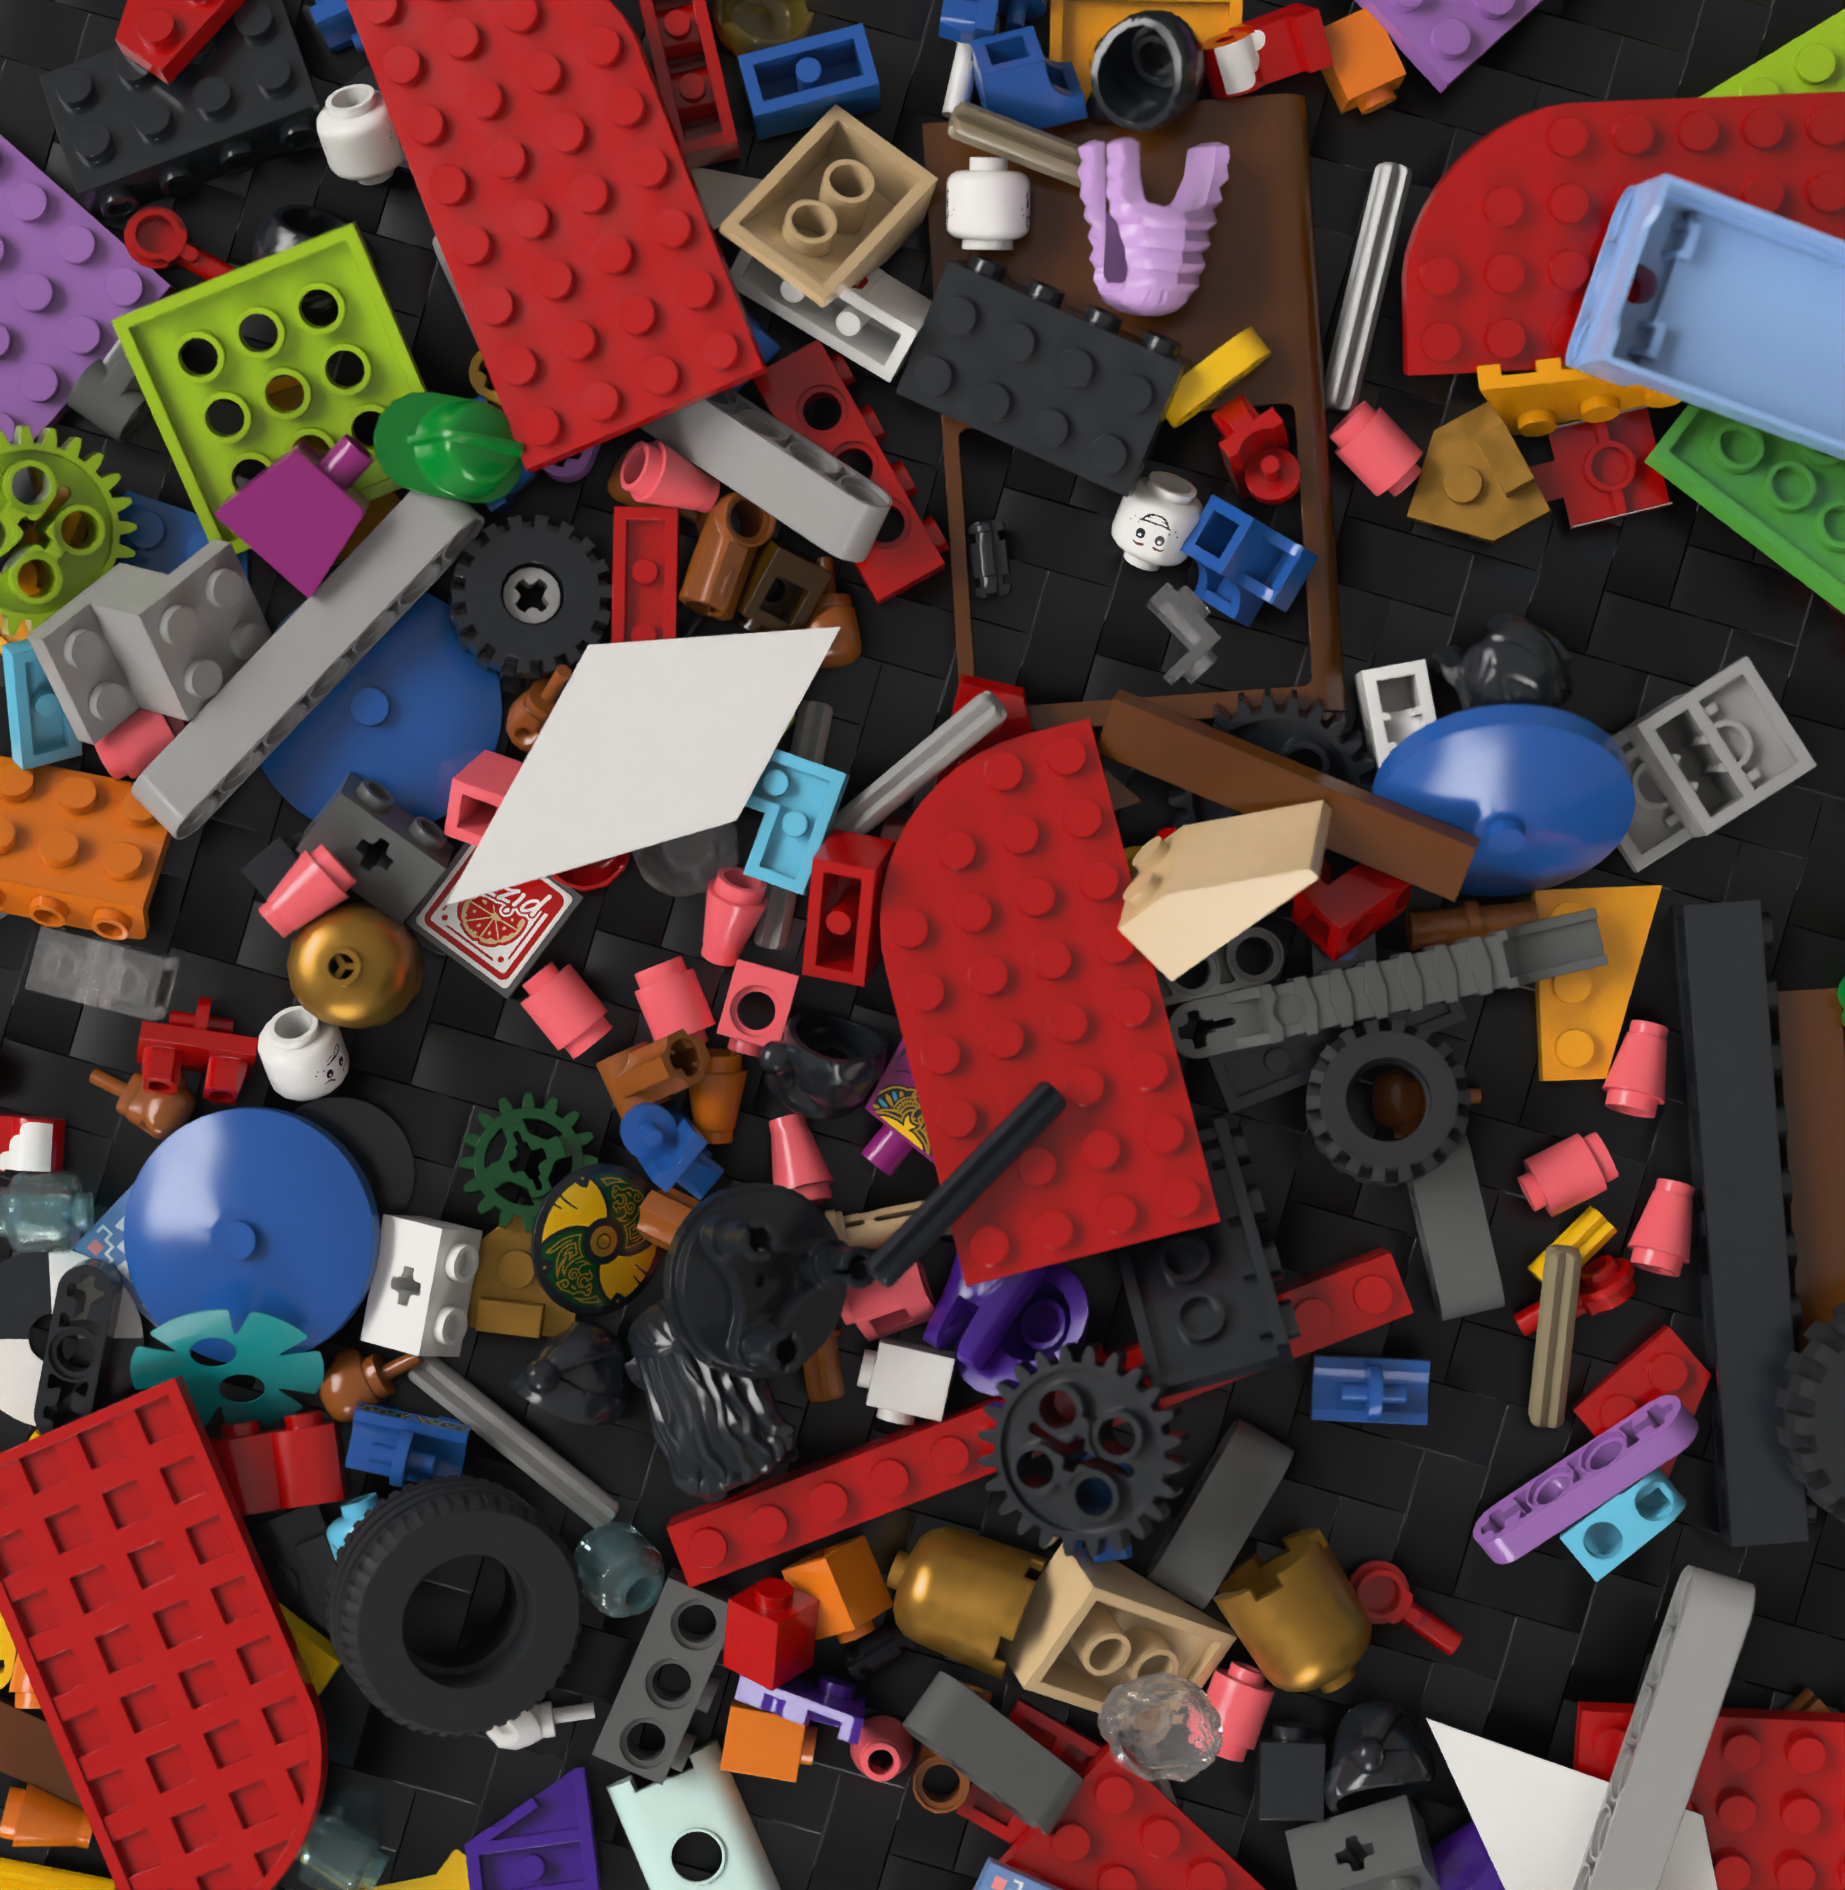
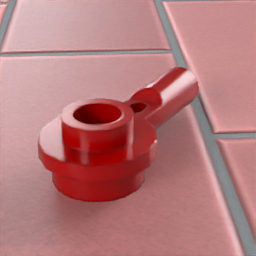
M161 206L145 207L135 212L127 222L124 231L125 247L131 258L142 266L155 271L166 270L178 264L206 281L237 269L188 242V231L182 218L170 209Z
M1603 1255L1589 1261L1581 1268L1576 1318L1585 1313L1593 1316L1599 1312L1614 1309L1626 1302L1635 1293L1636 1284L1632 1279L1635 1270L1629 1260L1626 1258L1614 1259L1611 1255ZM1540 1301L1513 1314L1525 1337L1537 1331Z
M1370 1560L1360 1564L1350 1574L1348 1580L1365 1608L1371 1624H1386L1388 1622L1395 1624L1400 1622L1447 1655L1453 1654L1459 1647L1463 1635L1413 1601V1594L1409 1592L1406 1576L1397 1566L1384 1560Z

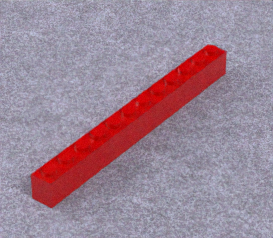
M1383 1247L1274 1287L1278 1302L1291 1299L1301 1337L1289 1340L1293 1359L1414 1313L1392 1254ZM1139 1339L1103 1352L1104 1361L1107 1362L1113 1353L1121 1349L1127 1351L1125 1370L1129 1372L1145 1364ZM1147 1375L1144 1384L1150 1389L1151 1385ZM1249 1375L1164 1397L1158 1402L1162 1408H1165ZM1058 1390L1054 1399L1055 1409L1062 1418L1073 1422L1076 1417V1404L1069 1394ZM1002 1396L982 1398L943 1413L941 1422L927 1419L727 1495L721 1501L709 1502L672 1516L668 1523L667 1531L689 1588L997 1472L996 1467L979 1465L978 1459L993 1452L994 1444L978 1438V1432L987 1427L997 1426V1421L983 1411L984 1407L994 1401L1006 1403L1005 1399ZM1116 1417L1113 1421V1427L1128 1421L1124 1418ZM1033 1422L1032 1429L1034 1432L1042 1436H1053L1040 1428L1037 1422ZM1080 1437V1438H1078V1439H1076V1440H1074V1441H1072V1442H1076V1441L1081 1440V1439H1084V1438H1083V1437ZM1035 1450L1033 1452L1032 1458L1044 1453L1042 1451Z

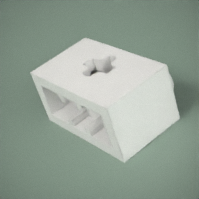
M1425 659L1363 670L1353 676L1367 752L1371 753L1373 757L1374 767L1371 769L1373 778H1375L1383 761L1397 745L1415 731L1437 720Z
M383 1214L380 1229L379 1258L369 1289L360 1340L416 1356L460 1357L462 1341L467 1331V1313L474 1275L479 1265L478 1253L482 1231L424 1216Z

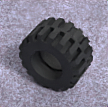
M1378 1019L1364 1022L1363 1026L1354 1030L1349 1028L1339 1034L1338 1039L1330 1046L1327 1045L1319 1055V1060L1312 1069L1308 1081L1305 1101L1308 1128L1315 1139L1314 1143L1321 1155L1325 1154L1332 1162L1331 1165L1342 1174L1345 1172L1355 1177V1181L1367 1185L1369 1182L1382 1184V1187L1397 1186V1184L1405 1182L1412 1183L1438 1169L1457 1147L1468 1124L1471 1092L1467 1089L1465 1080L1467 1074L1462 1063L1458 1064L1452 1055L1454 1050L1445 1040L1441 1043L1432 1036L1433 1031L1421 1025L1419 1029L1406 1025V1020L1392 1019L1390 1023H1379ZM1377 1066H1393L1407 1071L1417 1079L1425 1094L1426 1111L1421 1124L1412 1134L1397 1141H1379L1365 1135L1355 1125L1349 1112L1348 1099L1354 1082L1364 1072Z

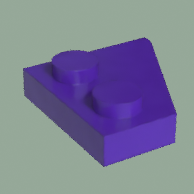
M740 1675L734 1699L775 1713L782 1718L801 1725H809L810 1720L838 1727L840 1728L838 1739L857 1745L864 1722L866 1696L855 1693V1684L832 1676L821 1675L819 1676L818 1683L794 1677L771 1691Z
M587 1766L574 1768L565 1774L564 1777L465 1844L470 1890H601Z

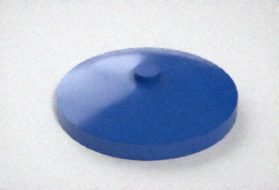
M425 592L261 764L269 781L280 795L302 814L313 820L351 771L362 780L369 778L382 784L394 796L395 804L413 817L422 816L437 823L447 816L452 778L485 749L495 753L498 752L505 719L503 686L501 679H498L500 674L488 667L486 672L474 664L476 657L470 650L466 653L463 652L457 642L459 634L456 628L451 629L448 616L450 606L447 603ZM297 607L294 611H292V612L276 627V629H275L274 632L272 633V636H273V635L278 631V629L298 610L299 607Z
M1504 704L1473 708L1451 714L1427 724L1404 739L1390 752L1375 776L1371 791L1372 794L1481 838L1459 893L1471 896L1496 897L1526 894L1536 890H1544L1576 878L1599 864L1618 846L1629 829L1635 810L1634 787L1628 759L1621 747L1608 733L1592 722L1575 714L1545 706L1526 704Z
M256 1106L238 1107L215 1112L184 1125L164 1140L150 1155L135 1180L127 1202L124 1218V1250L133 1285L140 1300L159 1325L193 1312L227 1309L230 1314L233 1332L237 1333L251 1312H260L282 1319L294 1325L308 1336L304 1341L281 1353L284 1355L307 1352L319 1346L344 1327L356 1313L365 1299L376 1272L380 1252V1222L376 1201L363 1170L347 1148L331 1133L318 1124L288 1111ZM220 1338L202 1339L194 1343L190 1348L200 1355L226 1363L232 1361L236 1355L235 1347L230 1342Z

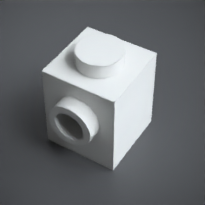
M882 1337L880 1338L877 1351L864 1350L857 1386L869 1389L866 1405L878 1408L876 1417L902 1425H913L915 1416L941 1422L954 1367L955 1352Z

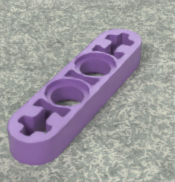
M1665 1395L1650 1401L1491 1506L1476 1522L1473 1529L1474 1539L1494 1563L1507 1564L1519 1559L1682 1452L1696 1437L1698 1432L1697 1420L1677 1396Z

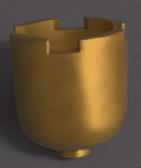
M364 902L333 907L302 926L291 943L287 962L291 990L303 1008L324 1023L354 1029L384 1025L405 1011L413 997H416L420 991L425 968L421 943L405 921L400 925L372 904ZM342 954L350 956L354 963H347ZM334 959L339 965L335 974L332 969ZM346 970H354L350 977L342 979Z
M948 1526L931 1529L920 1537L911 1554L899 1550L891 1567L886 1586L897 1590L893 1607L896 1624L902 1633L914 1642L1002 1680L1007 1672L1008 1660L1000 1658L1001 1651L998 1648L1000 1639L1004 1637L1011 1641L1014 1640L1036 1582L1031 1580L1030 1576L1032 1574L1039 1577L1047 1566L1048 1559L963 1529Z
M1306 1528L1283 1537L1281 1540L1287 1549L1265 1562L1261 1560L1257 1552L1243 1560L1226 1574L1217 1589L1219 1595L1214 1596L1213 1599L1264 1676L1275 1687L1290 1692H1307L1320 1687L1323 1693H1330L1346 1685L1356 1675L1353 1666L1363 1657L1370 1643L1372 1625L1365 1608L1319 1528Z

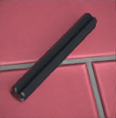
M1046 1081L1040 1082L867 1260L865 1265L867 1270L883 1286H893L1066 1108L1067 1101L1065 1097L1052 1084Z

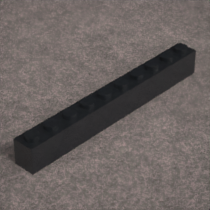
M1760 899L1671 906L1692 1185L1695 1188L1693 1199L1706 1369L1711 1374L1708 1382L1719 1538L1731 1547L1808 1542V1524L1816 1522L1817 1506L1807 1495V1487L1802 1482L1796 1480L1786 1463L1791 1455L1787 1447L1779 1444L1776 1424L1785 1422L1784 1409L1776 1406L1778 1386L1788 1387L1792 1371L1785 1369L1784 1366L1791 1351H1795L1793 1332H1800L1802 1329V1309L1798 1295L1790 1294L1788 1269L1796 1268L1797 1244L1794 1232L1792 1230H1785L1784 1205L1792 1203L1793 1189L1789 1168L1787 1166L1781 1167L1779 1141H1786L1788 1122L1784 1104L1776 1103L1774 1078L1782 1076L1783 1057L1779 1040L1771 1039L1769 1014L1776 1013L1778 1009L1777 985L1773 975L1766 976L1764 950H1771L1773 946L1772 920L1769 912H1761Z

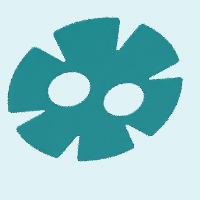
M227 1309L193 1312L163 1323L152 1330L150 1334L176 1352L139 1346L136 1347L130 1364L131 1379L134 1388L137 1390L150 1389L182 1375L204 1427L218 1407L222 1408L225 1424L258 1419L259 1426H264L284 1419L285 1415L294 1414L302 1409L303 1405L279 1389L315 1394L321 1387L324 1377V1363L321 1352L310 1351L281 1354L308 1338L303 1331L282 1319L253 1311L248 1315L239 1331L234 1333ZM220 1338L230 1342L235 1347L236 1355L227 1364L206 1366L192 1359L190 1348L199 1340ZM243 1374L260 1379L265 1386V1391L259 1398L253 1401L235 1402L221 1395L219 1385L230 1376Z

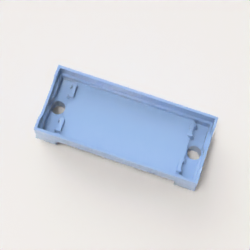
M1668 174L1635 186L1630 185L1621 195L1611 217L1569 341L1565 360L1566 366L1622 387L1639 384L1845 460V241ZM1635 275L1639 281L1640 295L1636 303L1632 304L1626 300Z

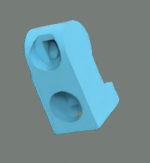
M1658 1467L1560 1531V1539L1592 1578L1598 1582L1673 1522L1683 1511L1687 1501Z

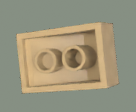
M835 104L720 224L719 232L824 308L887 262L923 223L938 178Z
M1324 800L1184 825L1164 840L1161 837L1151 839L1133 858L1132 883L1123 895L1125 904L1118 930L1170 981H1173L1319 878L1332 808Z
M1062 1542L1035 1582L1014 1640L1011 1641L1001 1637L998 1648L1004 1658L1008 1660L1009 1666L1024 1689L1169 1736L1237 1639V1636L1229 1627L1115 1560L1094 1562L1093 1557L1084 1548H1080L1072 1556H1065Z

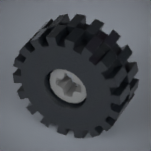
M535 514L532 522H522L521 515L508 517L503 526L497 528L495 523L483 529L481 537L476 541L472 539L464 549L459 563L457 562L449 588L448 602H450V612L448 616L451 629L456 628L459 634L457 642L463 652L466 653L470 650L476 657L475 665L485 672L488 667L500 672L498 679L510 683L514 677L525 678V685H531L538 679L551 677L558 665H566L570 669L574 666L576 667L587 646L599 643L612 613L609 611L612 602V584L608 585L606 579L609 569L604 558L597 560L593 554L596 547L595 544L587 536L580 541L573 535L575 527L562 521L560 528L548 524L549 516ZM536 584H539V587L545 589L541 601L547 608L542 612L534 607L529 608L525 613L519 610L517 603L520 599V594L515 588L522 585L527 589H531Z

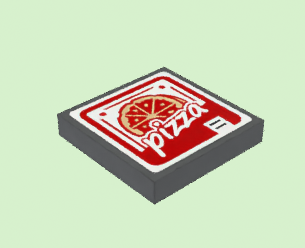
M465 842L405 923L506 999H510L585 897L575 889L561 885L549 875L445 906L477 846Z

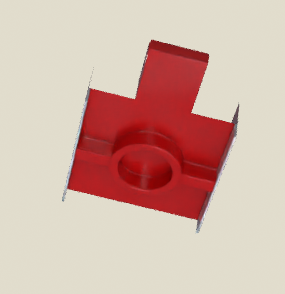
M1644 405L1622 410L1617 417L1605 422L1591 423L1581 420L1557 426L1554 432L1548 434L1555 461L1530 466L1529 469L1547 503L1564 498L1571 527L1570 530L1665 508L1673 504L1669 502L1664 477L1644 462L1656 447L1647 410L1648 406Z

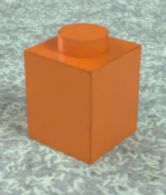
M1364 8L1324 27L1334 65L1321 69L1341 114L1358 107L1361 114L1365 115L1394 101L1397 97L1393 90L1399 88L1407 73L1388 32L1371 13Z
M865 1535L820 1547L781 1570L785 1581L789 1582L794 1588L819 1600L815 1640L837 1635L839 1643L843 1644L858 1639L875 1629L872 1619L894 1606Z
M733 1694L720 1770L796 1783L799 1764L812 1766L818 1727L801 1725L782 1718L775 1713L734 1699L735 1694Z

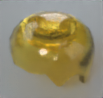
M715 0L713 6V19L717 34L722 44L737 57L806 38L814 16L813 12H808L805 0Z

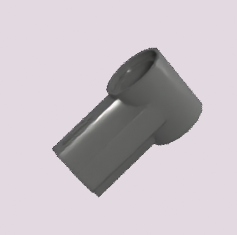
M119 339L104 360H96L83 372L73 386L67 400L69 407L119 443L125 442L136 432L150 411ZM188 340V341L185 342V344L183 345V348H182V352L185 350V348L187 347V345L190 343V340Z

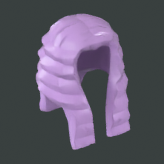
M1118 138L1106 144L1108 158L1106 170L1105 142L1097 140L1087 141L1078 147L1081 164L1077 173L1081 181L1080 198L1085 204L1083 216L1086 222L1091 225L1088 238L1094 248L1089 258L1095 268L1093 281L1098 288L1102 300L1117 311L1132 316H1164L1177 311L1187 303L1191 294L1200 286L1199 275L1206 266L1202 253L1211 246L1208 232L1217 223L1213 209L1217 208L1223 199L1219 188L1229 179L1227 163L1230 159L1228 145L1220 142H1209L1187 149L1182 182L1171 204L1163 207L1146 202L1140 177L1139 142L1132 138ZM1106 196L1110 202L1109 212L1106 210Z

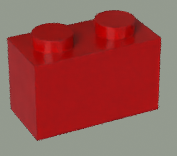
M833 829L812 859L802 975L861 987L866 985L883 958L880 934L881 897L887 868L895 848V840Z

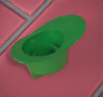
M434 392L409 393L393 400L381 413L373 434L375 455L385 474L400 487L423 495L468 503H491L506 496L519 481L523 467L520 455L523 454L524 443L514 440L506 415L501 409L493 405L473 399Z

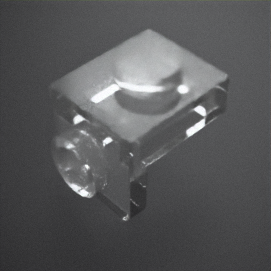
M1167 582L1147 602L1146 606L1189 651L1163 678L1171 686L1181 676L1192 684L1218 659L1210 648L1221 637L1204 620L1211 612L1203 601L1187 586L1184 585L1176 591Z

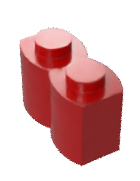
M314 1410L285 1415V1427L260 1430L258 1419L220 1425L221 1436L210 1439V1442L241 1515L345 1500L350 1493L339 1421H323L322 1410Z

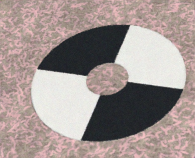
M41 1248L16 1254L0 1263V1409L23 1423L36 1426L34 1407L43 1366V1360L39 1359L30 1347V1328L39 1317L53 1313L57 1287L61 1277L79 1262L92 1259L84 1254L59 1248ZM89 1275L83 1282L76 1284V1289L86 1292L84 1311L75 1318L68 1316L70 1321L87 1320L91 1303L100 1296H104V1291H100L94 1286L95 1277ZM124 1285L100 1410L122 1401L133 1386L130 1373L132 1355L136 1347H144L140 1315L133 1298ZM92 1321L100 1326L99 1321ZM78 1335L77 1349L67 1361L73 1366L84 1368L92 1364L94 1349L88 1339ZM87 1382L70 1383L66 1398L57 1406H53V1410L62 1413V1424L66 1425L80 1417L79 1413L71 1410L70 1404L73 1391L82 1383L88 1386Z

